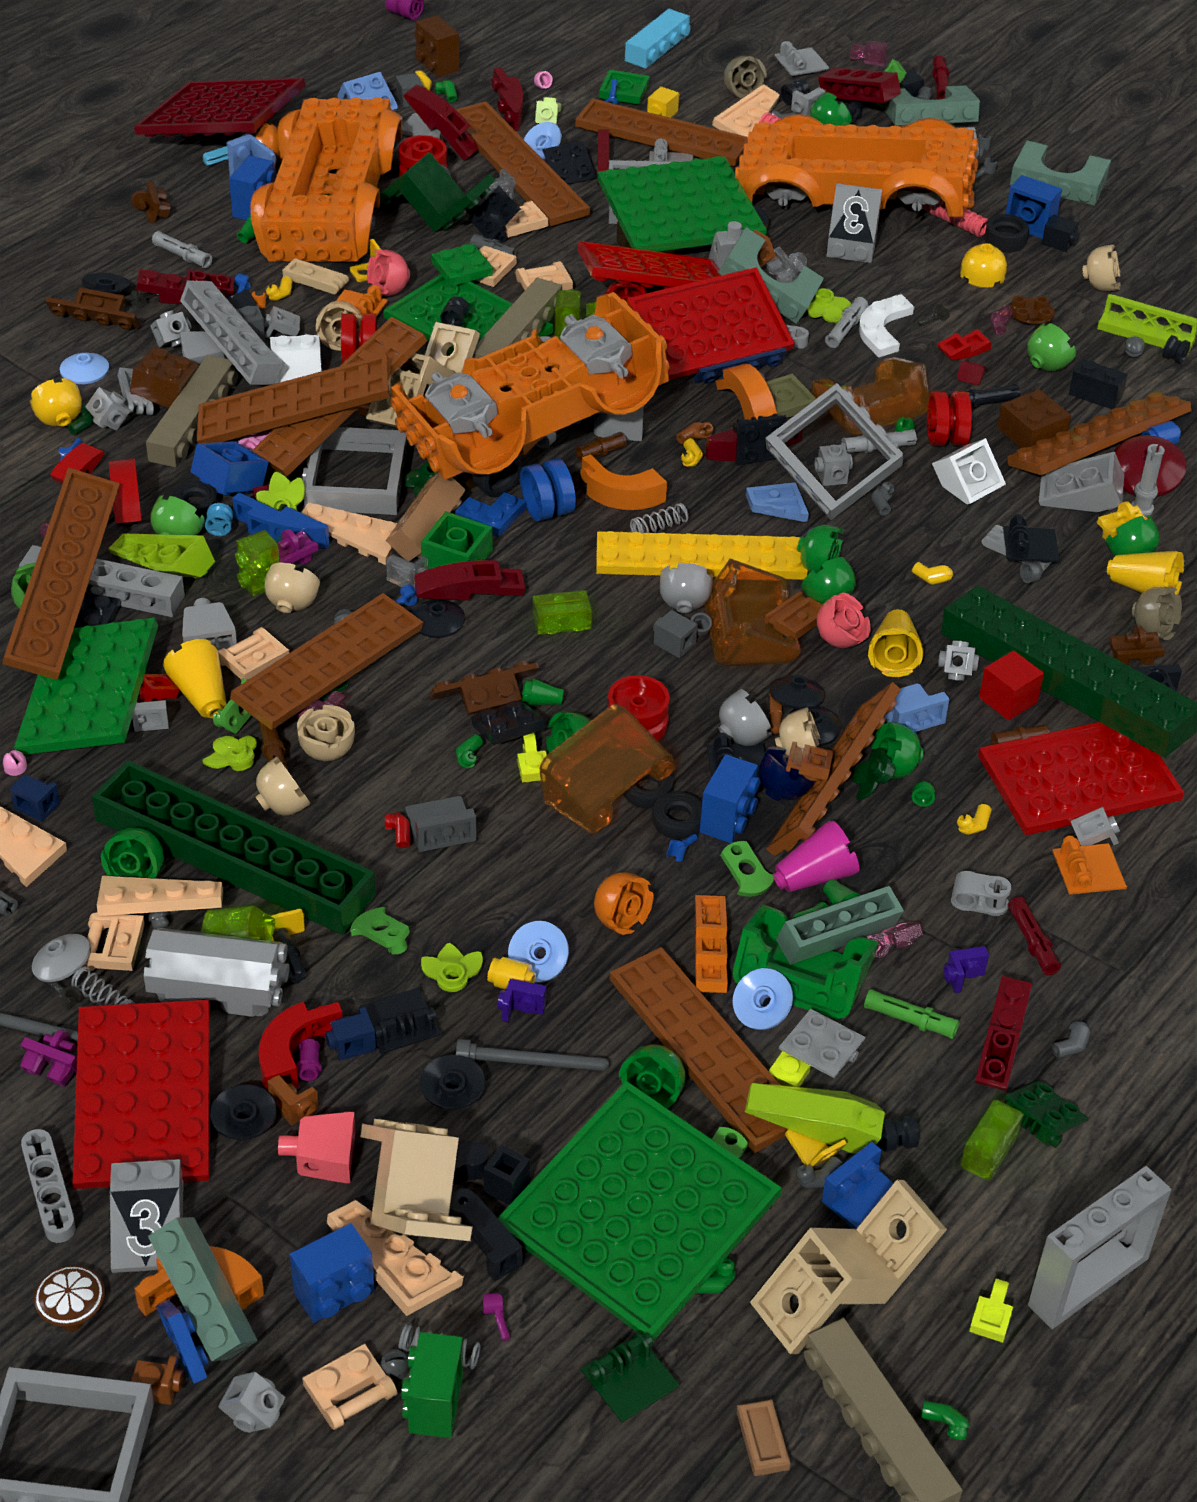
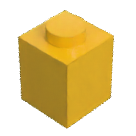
M660 87L648 97L647 112L671 118L678 112L679 92Z

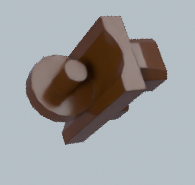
M147 181V192L137 191L132 195L131 203L133 207L138 210H145L148 222L155 223L157 217L168 218L170 204L166 202V191L156 189L154 182Z
M1141 625L1134 626L1132 634L1110 636L1109 638L1113 658L1126 665L1130 664L1131 659H1138L1144 665L1154 664L1156 657H1163L1165 654V649L1160 644L1158 633H1145Z

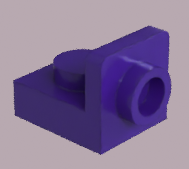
M985 946L949 952L948 962L944 965L943 972L946 982L951 983L954 993H961L964 978H975L985 975L989 957Z
M509 979L506 991L501 990L498 998L497 1008L502 1009V1021L509 1022L513 1009L521 1010L525 1013L543 1015L546 1007V986Z

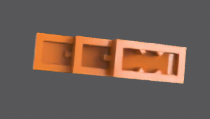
M695 895V986L700 992L727 993V917L725 896Z

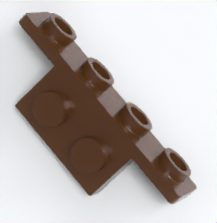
M79 287L74 302L46 297L45 300L51 313L56 316L63 317L67 315L81 321L88 319L102 325L114 324L127 330L131 328L139 329L141 325L135 314L122 312L126 303L123 295Z
M523 661L515 664L512 669L504 670L502 667L492 669L487 672L488 675L478 677L477 674H470L461 678L459 682L442 681L435 684V688L432 689L429 696L431 700H436L461 693L467 716L480 713L485 709L501 708L511 701H522L516 680L535 675L540 667L538 662L530 664L529 661Z

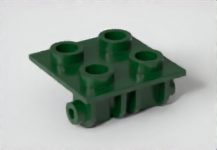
M1040 1081L1031 1083L1005 1096L1008 1100L1003 1108L1007 1111L1006 1115L1019 1125H1022L1024 1129L1031 1126L1029 1133L1031 1135L1037 1133L1036 1138L1047 1147L1053 1146L1057 1148L1063 1140L1060 1134L1089 1119L1080 1112V1109L1075 1104L1065 1101L1054 1093L1051 1086Z
M640 1333L635 1334L632 1338L617 1345V1347L609 1350L601 1357L594 1359L580 1370L621 1423L680 1387L678 1382L649 1348L653 1345V1341L648 1333L642 1335Z

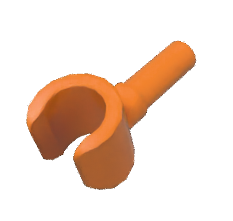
M252 292V297L259 309L265 308L266 293L264 292L263 295L256 296V292Z

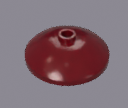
M1150 435L1133 437L1121 443L1114 452L1124 473L1123 490L1136 496L1134 490L1136 485L1141 482L1148 452L1147 449L1151 444H1158L1156 452H1158L1160 445L1165 450L1156 481L1157 497L1175 490L1182 483L1186 474L1187 464L1181 449L1165 438Z

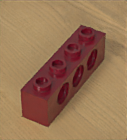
M834 67L818 76L820 88L825 90V93L828 92L835 95L838 99L886 103L901 93L898 73Z

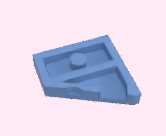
M796 482L746 488V498L752 512L802 522L808 521L809 513Z

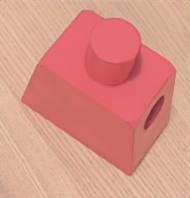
M354 1112L303 1117L300 1120L298 1136H279L278 1155L296 1156L297 1171L301 1176L350 1183L356 1133Z

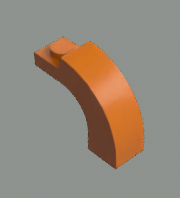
M742 364L723 369L724 379L715 381L717 390L731 389L736 394L745 420L749 419L750 421L751 417L758 419V416L765 417L777 414L770 389L763 376L755 367L750 364Z
M591 454L582 457L580 475L582 480L587 483V495L596 502L622 510L647 509L666 502L667 481L653 468L636 475H618L605 469Z
M209 1246L242 1310L264 1296L262 1276L247 1260L229 1250ZM159 1258L156 1259L158 1273L146 1277L134 1288L138 1308L145 1316L157 1309L156 1305L166 1300L170 1301L178 1295Z

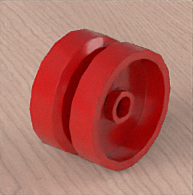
M429 135L411 136L404 139L398 148L400 161L399 177L429 151L439 164L447 168V146L439 138Z
M342 313V364L378 330L376 313H364L362 315L361 329H358L357 317L354 313Z
M945 391L930 392L927 405V435L929 444L931 446H944L949 439L953 446L968 445L972 423L969 393L967 391H954L949 398Z
M635 675L617 680L610 687L607 700L606 724L608 732L615 740L630 746H649L658 742L666 734L669 720L670 696L668 689L660 681L652 677Z

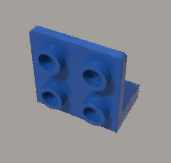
M873 1142L825 1178L822 1202L852 1229L859 1227L894 1184L879 1171L881 1149Z

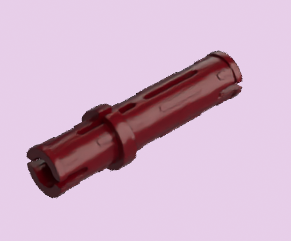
M938 55L933 59L934 68L932 75L935 79L937 99H945L946 86H949L947 78L949 70L946 66L945 57L942 58V55Z
M1020 896L1013 898L1008 903V910L1012 913L1028 943L1027 948L1030 955L1037 959L1044 975L1056 974L1061 969V963L1052 950L1053 945L1050 938L1044 936L1025 898Z

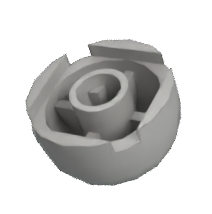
M678 563L677 568L670 570L669 565L661 571L660 594L665 603L681 613H689L701 608L709 600L713 586V575L709 576L705 567L691 563Z
M740 689L730 695L721 705L719 711L721 726L718 729L720 733H726L736 744L744 746L756 745L772 735L771 732H767L771 726L757 702L749 703L745 698L749 694Z

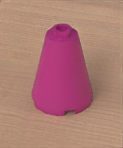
M829 821L824 823L775 866L776 873L773 874V878L781 890L785 888L787 892H793L827 883L832 879L838 880L850 877L860 871L855 851L850 853L847 846L850 841L836 822Z

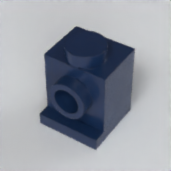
M25 774L22 778L15 781L10 788L14 809L40 822H43L60 805L57 784L54 782L47 785L42 780H36Z
M365 1007L360 1008L357 1015L343 1017L330 1022L331 1030L325 1032L327 1045L330 1050L335 1049L339 1061L376 1051L375 1030Z

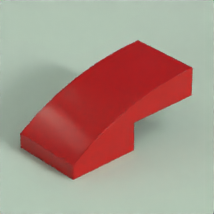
M976 329L963 337L956 333L937 343V346L951 360H959L979 355L991 349V341Z
M81 443L57 464L50 476L53 480L63 484L68 468L91 474L104 456V452Z

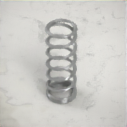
M679 503L674 508L669 506L666 510L660 509L658 513L652 512L650 516L645 514L643 518L631 519V531L637 532V524L639 533H649L648 525L644 521L645 517H649L650 527L656 533L657 526L652 518L653 514L657 515L659 527L664 530L665 524L660 516L662 511L665 512L668 526L672 527L673 522L668 513L669 509L673 510L674 520L679 525L681 520L683 522L688 521V511L682 503ZM679 507L683 509L686 520L682 518Z
M89 967L80 968L72 977V987L77 991H82L85 997H89L98 1006H102L100 1002L105 1000L104 1006H106L114 993H117V996L109 1005H117L123 998L125 1000L119 1005L135 1004L131 999H127V996L119 998L120 991H112V985H105L103 978L97 980V973L90 974ZM87 970L88 975L80 985H77L80 974ZM91 976H95L94 981L84 988L88 979ZM102 981L101 987L92 994L96 984ZM107 987H110L109 992L99 1000L102 992ZM91 988L90 994L85 993V990ZM98 994L97 1000H94L92 996Z
M406 1324L400 1336L399 1350L407 1353L410 1351L411 1345L417 1346L420 1327L416 1328L412 1340V1325ZM464 1339L463 1367L466 1368L470 1365L472 1370L478 1361L480 1343H475L472 1355L468 1363L465 1364L467 1339Z

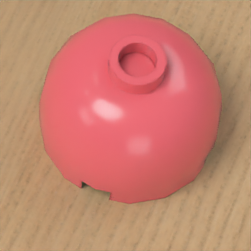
M384 249L376 250V256L371 257L369 260L367 281L372 283V286L377 285L381 288V297L395 296L405 288L410 279V270L404 258L397 252Z
M847 593L834 595L820 607L817 615V627L820 636L836 648H851L868 638L871 631L870 620L868 616L863 617L860 611L863 609L861 603Z

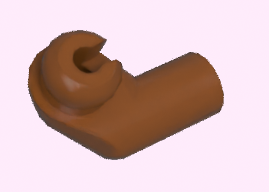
M695 422L676 435V439L680 444H684L687 439H707L708 436L712 435L714 428L709 422Z

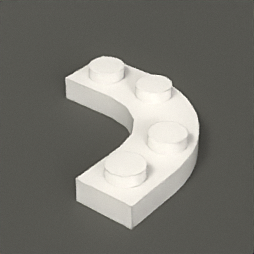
M902 294L873 302L872 305L864 310L860 318L859 334L861 339L878 357L898 352L900 343L884 326L895 319L912 315L914 306Z

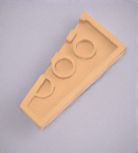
M763 84L716 116L712 125L719 130L748 137V133L752 132L755 123H759L761 116L766 112H771L775 107L780 94Z
M309 502L302 511V514L328 525L329 537L337 539L338 544L344 547L351 545L359 549V553L366 557L371 554L377 557L378 562L387 565L395 551L385 540L397 523Z
M0 806V858L4 861L5 866L12 873L15 872L20 877V881L27 887L67 851L66 843Z
M102 876L97 901L98 916L222 908L223 886L222 882Z
M355 1200L328 1214L327 1224L333 1231L350 1223L354 1225L372 1252L374 1279L406 1316L462 1286L463 1276L456 1271L450 1273L440 1266L441 1261L431 1253L426 1256L413 1246L414 1241L404 1234L400 1236L392 1230L371 1224L372 1211Z

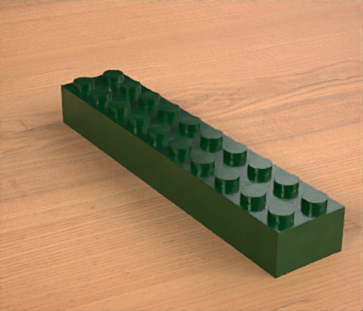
M977 585L944 608L941 630L943 636L952 641L969 642V647L975 648L976 654L992 663L1014 650L1044 673L1041 690L1164 758L1197 733V702L991 593L985 588Z
M129 760L92 796L97 822L117 831L126 828L145 829L158 838L164 853L289 911L302 909L304 918L340 935H343L349 929L354 920L359 917L376 896L374 871Z

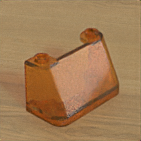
M897 357L888 358L877 365L875 369L876 382L854 389L848 385L841 386L847 392L850 391L854 398L853 401L859 407L863 406L868 411L870 420L875 425L879 424L883 427L896 423L902 416L904 418H912L927 411L929 391L925 364ZM827 378L811 381L814 397L817 399L833 387L835 383ZM837 404L827 410L845 432L851 434L862 433Z
M733 559L728 560L713 581L710 598L705 604L706 613L712 620L710 636L714 658L717 663L725 666L788 664L797 659L800 653L798 639L789 636L784 640L783 634L775 630L774 625L771 623L765 624V615L788 599L789 592L784 577Z
M613 704L551 751L541 762L540 777L545 803L594 835L611 822L613 818L612 802L648 773L656 780L667 778L675 770L673 756L629 710L619 704Z

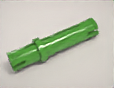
M873 989L869 990L865 999L864 1008L918 1026L919 1030L923 1032L929 1030L950 1039H954L960 1020L936 1013L931 1007H918Z

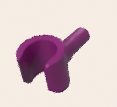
M499 1293L483 1294L484 1315L495 1314V1321L502 1341L509 1340L510 1335L503 1314L502 1296Z

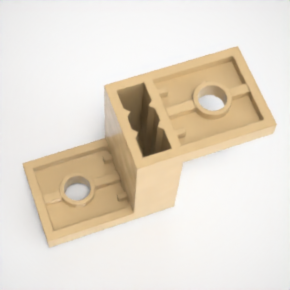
M436 322L425 355L414 353L391 376V387L402 381L405 394L413 398L420 394L423 395L424 391L427 392L430 384L435 383L431 379L433 373L440 372L444 378L458 372L462 373L464 360L473 357L480 333L473 329ZM454 345L453 353L447 356L448 348ZM392 391L390 398L371 402L366 417L367 420L396 427L395 419L397 414L390 402V399L393 398Z
M374 1119L373 1125L362 1124L360 1137L382 1142L371 1224L406 1235L470 1241L472 1227L460 1224L461 1217L449 1216L459 1138L447 1136L448 1129L422 1124L400 1123L382 1119Z
M896 1180L857 1229L810 1228L750 1303L790 1354H799L807 1343L808 1334L819 1330L839 1304H885L947 1229L905 1180ZM900 1220L906 1225V1234L902 1239L898 1237L896 1228ZM793 1294L799 1300V1307L795 1313L790 1308V1298Z

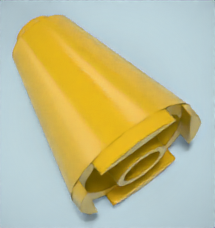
M1164 551L1116 555L1113 560L1108 562L1107 575H1110L1111 581L1140 593L1152 587H1174L1177 589V591H1174L1175 595L1179 594L1182 584L1181 581H1178L1179 572L1184 573V557L1182 552Z
M899 609L892 610L886 614L868 647V657L871 665L882 671V674L885 676H907L921 664L923 658V645L911 617L907 612Z
M207 639L186 641L181 644L182 649L174 653V650H171L167 654L163 667L166 674L202 717L213 718L215 713L220 714L217 712L218 709H223L227 705L218 650Z

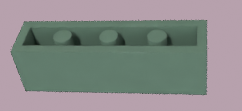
M887 886L786 921L776 940L791 965L845 946L852 938H868L893 929L904 910L891 887Z
M194 1217L175 1218L148 1236L212 1362L230 1359L258 1341Z

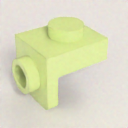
M544 97L543 101H537L535 122H552L557 124L558 112H561V103H556V98Z

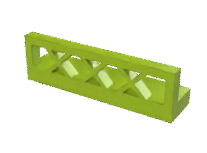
M1109 294L1098 329L1127 338L1133 336L1140 337L1144 340V343L1164 348L1168 338L1174 335L1180 341L1187 340L1191 342L1190 352L1197 334V318ZM1112 303L1121 305L1124 311L1121 313L1111 311ZM1136 310L1143 311L1147 318L1139 319L1133 312ZM1164 317L1170 324L1166 326L1160 325L1156 318ZM1182 323L1192 325L1191 333L1182 331L1178 325Z

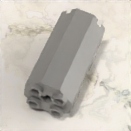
M166 928L154 929L146 949V958H150L149 967H144L146 992L156 993L160 1002L217 1000L220 1003V1008L228 1014L252 1017L255 1015L263 1016L269 1012L270 1007H279L281 1005L283 993L281 983H286L289 975V964L284 963L287 956V944Z

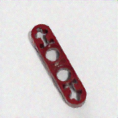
M598 129L597 176L598 172L609 170V130Z

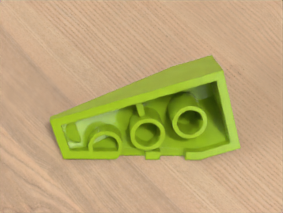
M123 533L108 548L110 553L155 571L182 577L200 578L215 563L204 536Z
M752 1083L750 1085L745 1113L831 1146L845 1139L847 1144L842 1150L855 1155L871 1142L875 1145L879 1142L885 1112L876 1103L848 1092Z

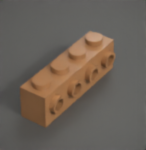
M439 473L435 474L424 485L385 541L407 562L416 556L421 558V541L445 511L453 512L461 504L460 497L465 492V489L453 477L444 480Z

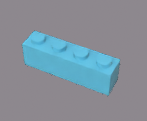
M671 9L666 10L626 42L625 61L643 68L650 66L689 34L690 16Z

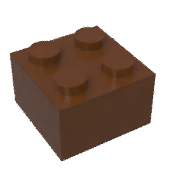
M437 15L416 21V31L414 32L416 59L437 77L459 71V33Z
M153 347L133 368L130 392L170 408L197 370L199 364L190 361L186 357H179L168 353L162 348Z
M1038 389L1001 404L997 428L1020 448L1036 445V442L1039 440L1055 437V434L1058 432L1068 431L1071 415L1043 391Z

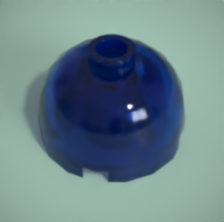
M773 746L769 747L764 754L758 772L761 784L766 789V794L776 801L781 799L788 801L800 799L810 791L816 781L806 779L804 775L799 774L798 769L791 768L790 772L786 771L789 758L784 755L786 749Z

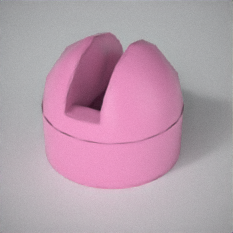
M547 71L538 72L534 77V84L541 89L550 87L552 84L551 74Z
M17 750L6 753L3 758L4 771L12 776L24 773L27 769L24 754Z

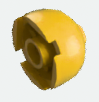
M987 243L977 245L969 249L964 255L960 274L962 278L964 276L968 278V283L971 285L994 287L995 282L1000 281L1001 284L1004 281L1007 272V262L1001 250Z
M61 378L63 382L55 383L54 380H48L32 391L30 405L34 414L41 422L49 426L62 427L67 426L78 417L81 412L82 399L78 386L74 381Z

